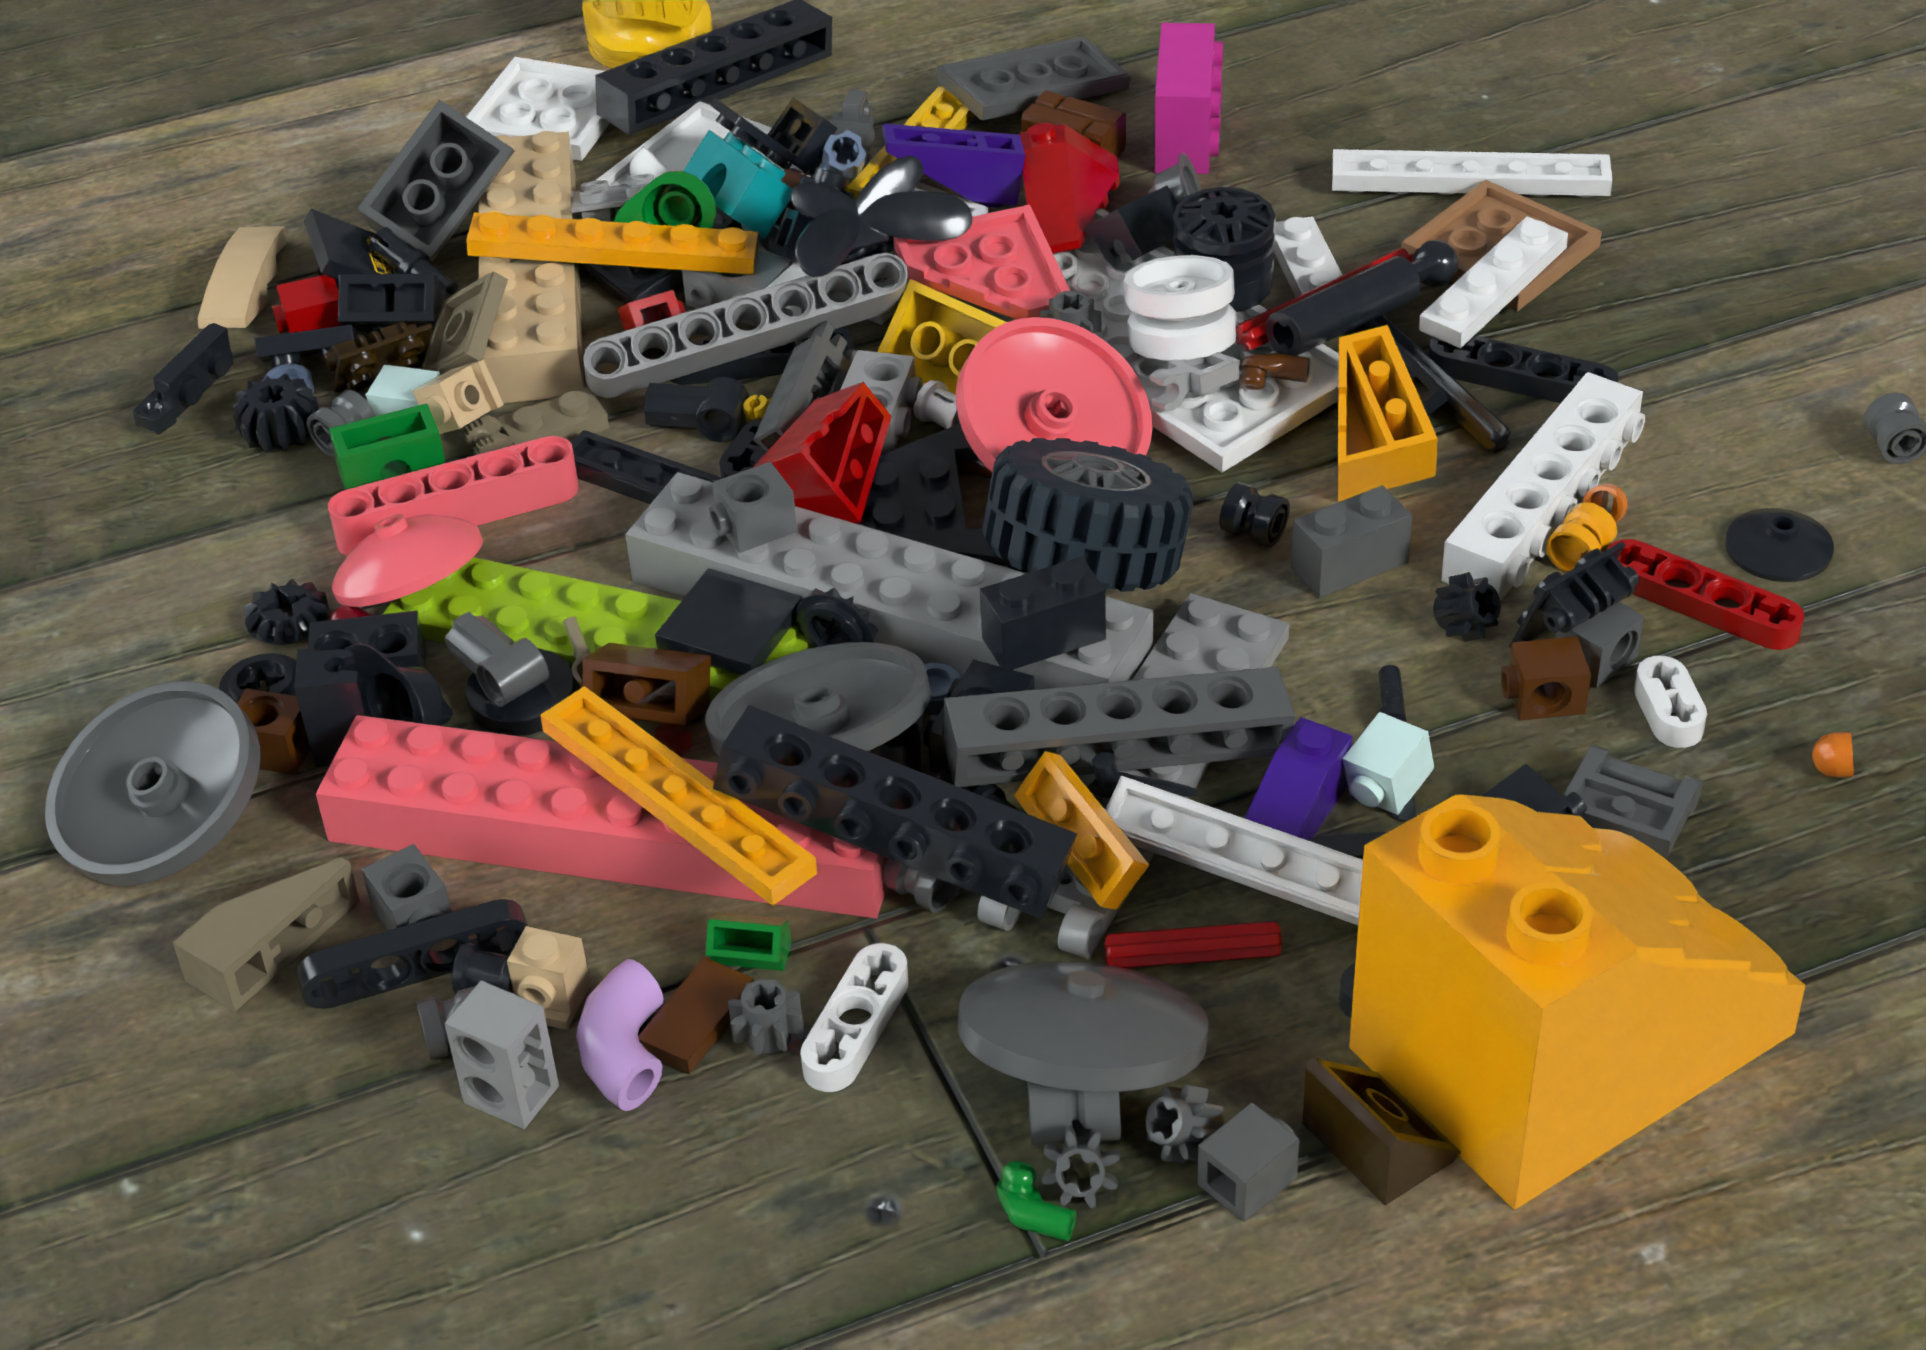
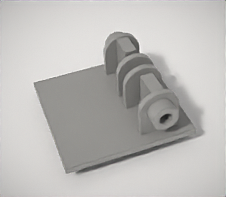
M640 174L626 178L627 184L609 186L607 180L585 182L581 184V190L573 192L571 212H582L583 219L595 218L600 221L613 222V207L623 206L626 201L654 179V175Z

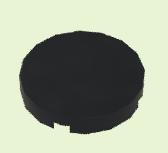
M538 648L549 670L548 680L503 707H498L486 696L476 674L472 673L467 681L466 698L474 721L486 730L500 734L499 728L513 730L514 735H530L543 731L540 715L576 692L575 679L568 662L554 652Z

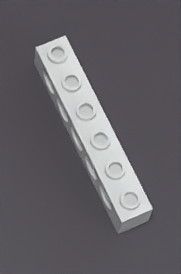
M1587 372L1446 539L1441 581L1449 584L1450 576L1470 572L1473 580L1487 577L1488 584L1492 585L1498 592L1500 601L1512 586L1519 587L1523 583L1529 566L1536 556L1543 557L1547 553V539L1553 531L1563 524L1566 515L1575 505L1582 501L1585 494L1591 488L1598 486L1603 473L1607 469L1612 471L1616 467L1622 450L1627 443H1635L1639 438L1645 424V414L1640 413L1643 391Z

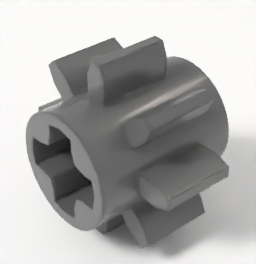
M1061 292L1053 299H1049V310L1040 311V317L1066 321L1092 333L1102 332L1101 311L1094 310V300L1088 299L1081 292Z
M761 979L752 983L748 982L741 993V1000L730 999L728 1002L734 1043L747 1041L749 1047L754 1050L755 1055L760 1053L772 1054L781 1050L786 1051L788 1050L787 1045L791 1040V1034L804 1033L800 994L798 990L786 993L785 988L778 982V979Z
M1185 1084L1183 1088L1164 1086L1162 1087L1163 1097L1156 1099L1147 1109V1141L1164 1145L1161 1152V1159L1164 1161L1183 1164L1186 1160L1198 1161V1145L1224 1125L1221 1115L1223 1107L1206 1103L1208 1097V1088L1189 1084Z
M1070 1125L1066 1127V1142L1061 1148L1054 1144L1045 1145L1044 1154L1048 1159L1057 1162V1166L1047 1169L1042 1174L1043 1184L1058 1182L1062 1188L1061 1205L1065 1206L1070 1202L1072 1196L1085 1197L1089 1207L1094 1208L1096 1191L1101 1185L1107 1189L1116 1190L1118 1180L1113 1174L1105 1171V1166L1115 1164L1119 1160L1120 1154L1118 1149H1110L1103 1152L1099 1145L1101 1129L1096 1128L1093 1130L1089 1138L1077 1137L1075 1130ZM1081 1154L1085 1163L1096 1161L1091 1166V1177L1080 1179L1076 1170L1066 1172L1070 1168L1072 1155Z

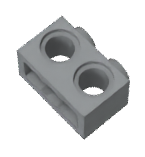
M857 350L841 390L864 382L892 416L880 454L882 455L895 450L900 437L906 438L908 436L911 425V409L915 404L919 391L923 387V380L921 377H916L914 356Z
M481 980L465 1000H461L454 1005L447 1021L444 1023L463 1102L525 1130L559 1087L543 1006Z

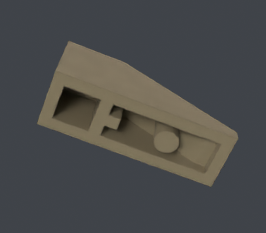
M340 857L214 906L196 923L190 925L173 942L185 982L236 1012L360 902L350 862Z

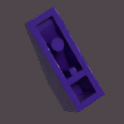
M883 123L882 133L886 152L896 158L906 156L917 157L923 165V173L972 202H978L983 206L992 208L1001 207L1004 204L1017 205L1025 159L1020 135Z
M1300 717L1275 752L1244 819L1305 840L1313 838L1348 786L1342 758L1352 747V735Z

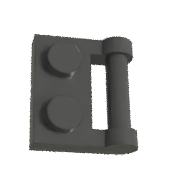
M1591 745L1564 795L1567 796L1571 792L1577 793L1587 806V811L1582 815L1597 828L1615 830L1632 836L1667 858L1690 813L1694 812L1698 804L1703 781L1689 776H1685L1683 780L1611 757L1608 749Z

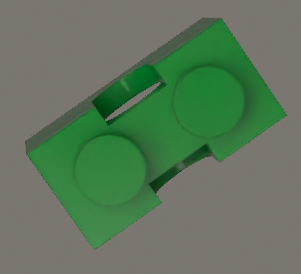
M428 403L329 428L339 475L345 490L446 463L440 433ZM383 437H394V438H390V439H386V440H382V441L376 442L377 440H379V439H381V438H383Z

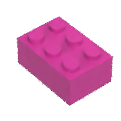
M1161 23L1155 93V173H1160L1177 164L1179 155L1184 152L1190 158L1196 174H1209L1210 156H1219L1223 41H1215V23Z

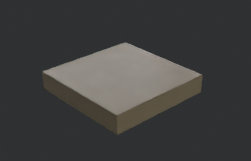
M496 272L489 273L444 300L421 369L438 371L441 375L450 369L482 360L508 282L507 278Z

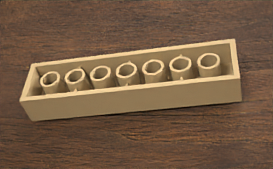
M542 131L535 135L516 137L506 135L495 136L512 147L515 152L480 197L479 213L501 212L505 215H548L552 218L577 219V213L571 212L573 192L576 191V175L569 131L557 133ZM479 256V279L492 272H496L508 279L482 358L487 365L503 404L553 399L569 391L583 389L584 368L579 263Z

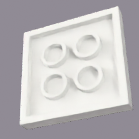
M514 57L467 115V118L494 136L506 135L516 137L535 135L542 131H553L556 133L569 131L573 160L582 161L610 124V122L597 115L595 75L604 71Z

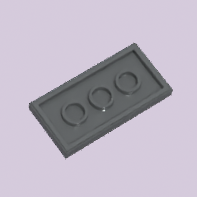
M1083 36L938 66L936 80L978 118L987 120L1026 111L1032 103L1035 104L1036 99L1045 90L1079 100L1128 90L1131 75Z

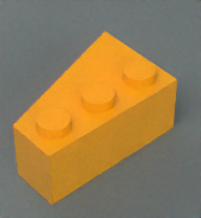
M1388 325L1339 337L1338 502L1382 485L1386 489L1436 477L1438 438Z

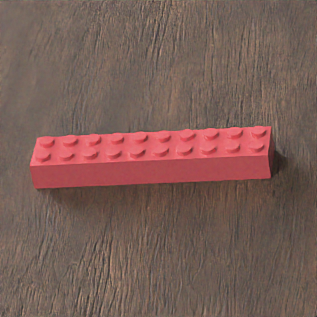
M356 715L316 792L318 806L329 842L400 851L415 844L422 855L768 903L557 741ZM682 758L714 782L718 763ZM738 799L816 857L817 874L776 905L877 919L887 889L882 880L886 857Z

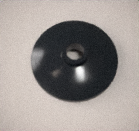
M1781 508L1757 509L1739 516L1729 526L1725 540L1730 558L1740 568L1759 578L1778 582H1796L1817 576L1829 566L1834 552L1832 537L1823 525L1805 514Z

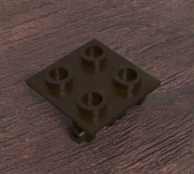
M404 321L380 329V334L377 331L371 332L372 344L370 345L363 335L358 336L357 343L359 349L354 339L330 346V352L323 354V360L329 372L336 371L333 384L334 393L347 388L357 392L370 387L384 365L418 369L421 366V362L424 361L433 329L432 324L417 328L414 322L406 325Z

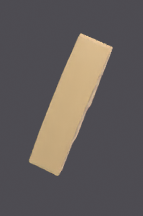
M285 226L238 228L224 247L208 282L197 318L198 329H204L212 323L226 328H246L269 303L267 284L278 273L276 254L287 244Z

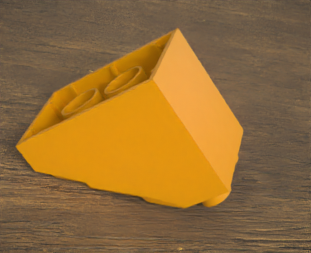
M1454 795L1364 845L1349 1048L1372 1071L1378 1072L1457 1147L1461 1151L1459 1157L1513 1210L1518 1209L1795 1034L1806 985L1787 970V966L1764 941L1734 918L1712 907L1698 895L1691 881L1675 866L1649 846L1632 836L1615 830L1592 828L1581 816L1536 812L1527 806L1508 799Z

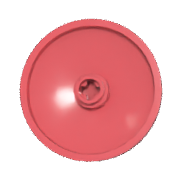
M1042 317L1022 318L1004 323L991 330L977 343L960 371L956 389L958 418L964 435L974 453L991 472H993L996 457L1008 445L1012 446L1015 442L1021 440L1030 442L1033 438H1045L1047 440L1069 438L1071 441L1078 442L1086 440L1098 442V445L1124 448L1127 452L1133 454L1147 455L1152 437V414L1141 381L1117 350L1096 334L1080 326L1058 319Z

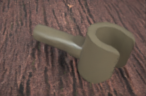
M569 617L563 623L574 649L576 659L572 665V674L578 688L581 689L583 658L591 654L585 643L576 617Z

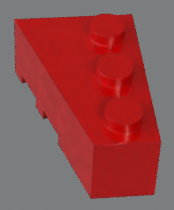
M864 382L858 383L814 400L754 467L771 461L793 490L794 505L796 507L851 523L861 522L892 416Z

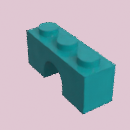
M709 130L683 170L697 176L709 187L718 208L750 230L758 231V235L766 238L792 198L793 188L782 181L786 172L768 161L769 159L729 131L723 139Z

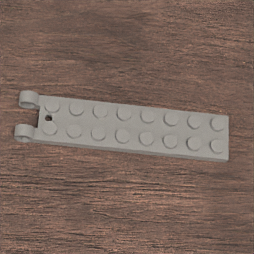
M1190 593L1132 680L1271 667L1289 639V623ZM1211 762L1118 772L1168 780L1196 788ZM1095 774L1077 775L1086 787L1096 779ZM1093 794L1102 807L1106 809L1110 798ZM1135 846L1149 863L1154 853ZM1067 865L1061 881L1065 885H1059L1048 908L1066 914L1058 935V948L1090 959L1096 952L1101 938L1126 898L1117 910L1100 907ZM981 895L977 915L980 922L1009 931L1016 924L1021 911Z

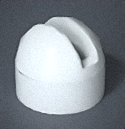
M644 146L634 155L630 164L632 176L653 174L655 179L666 172H670Z

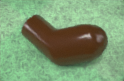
M1281 353L1247 356L1239 366V370L1242 371L1239 376V383L1243 388L1249 390H1261L1264 388L1266 377L1307 383L1310 371V358Z

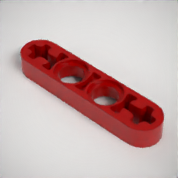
M1622 539L1609 545L1608 549L1621 541L1625 544L1618 560L1624 567L1630 566L1638 574L1639 583L1635 586L1633 595L1766 648L1785 650L1799 642L1805 616L1803 609L1792 600L1642 541ZM1680 580L1690 584V587L1676 588L1667 585L1665 581ZM1728 599L1737 602L1740 606L1727 608L1717 605L1714 601Z

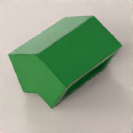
M715 912L708 918L706 956H711V960L726 966L777 971L785 970L792 944L789 919ZM725 943L772 947V950L725 945Z

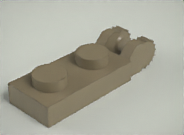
M586 387L577 391H569L562 396L532 406L519 408L514 412L497 417V419L489 415L479 417L478 420H474L467 426H464L465 429L462 430V437L467 446L474 449L473 454L475 456L548 436H559L572 442L583 430L598 433L609 429L606 411L593 392Z

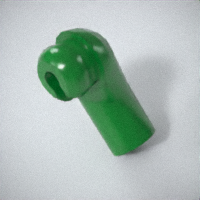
M1011 1161L1006 1164L1002 1170V1179L997 1182V1196L1010 1222L1020 1229L1068 1242L1074 1230L1076 1210L1044 1202L1037 1187L1034 1185L1037 1172L1029 1163Z

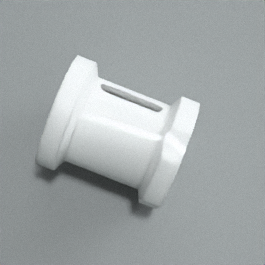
M930 380L919 391L913 407L916 419L922 422H934L946 429L957 425V423L960 424L956 407V395L949 392L946 384L941 381Z

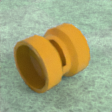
M1588 502L1577 504L1566 515L1563 524L1559 525L1547 539V555L1557 568L1567 573L1574 569L1577 562L1590 551L1599 548L1601 552H1604L1608 549L1609 545L1616 539L1618 532L1616 522L1608 511L1597 504Z

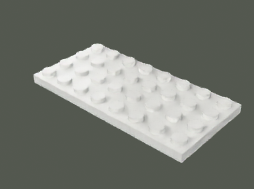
M1097 209L1094 214L1095 222L1110 213L1104 209ZM1087 236L1081 248L1053 253L1070 291L1081 292L1088 299H1093L1094 310L1101 311L1102 332L1094 334L1117 350L1141 381L1150 404L1152 427L1220 472L1226 471L1338 402L1339 353L1321 344L1298 355L1310 358V371L1307 383L1266 377L1264 388L1261 390H1249L1243 388L1239 380L1221 386L1213 394L1197 395L1189 391L1182 404L1172 411H1164L1153 406L1151 399L1161 396L1165 392L1166 386L1163 387L1151 382L1150 375L1158 369H1168V361L1171 360L1147 358L1135 353L1130 347L1127 321L1133 311L1126 304L1124 279L1126 273L1135 266L1153 259L1173 256L1174 252L1161 246L1133 261L1125 252L1123 243L1115 239L1114 249L1120 255L1121 263L1113 266L1105 260L1093 237ZM963 300L970 306L1005 322L1016 320ZM1257 305L1248 310L1236 312V324L1238 325L1267 311V309ZM1270 342L1252 351H1245L1241 345L1234 343L1220 353L1238 360L1240 366L1242 360L1247 356L1276 353V351L1271 347Z

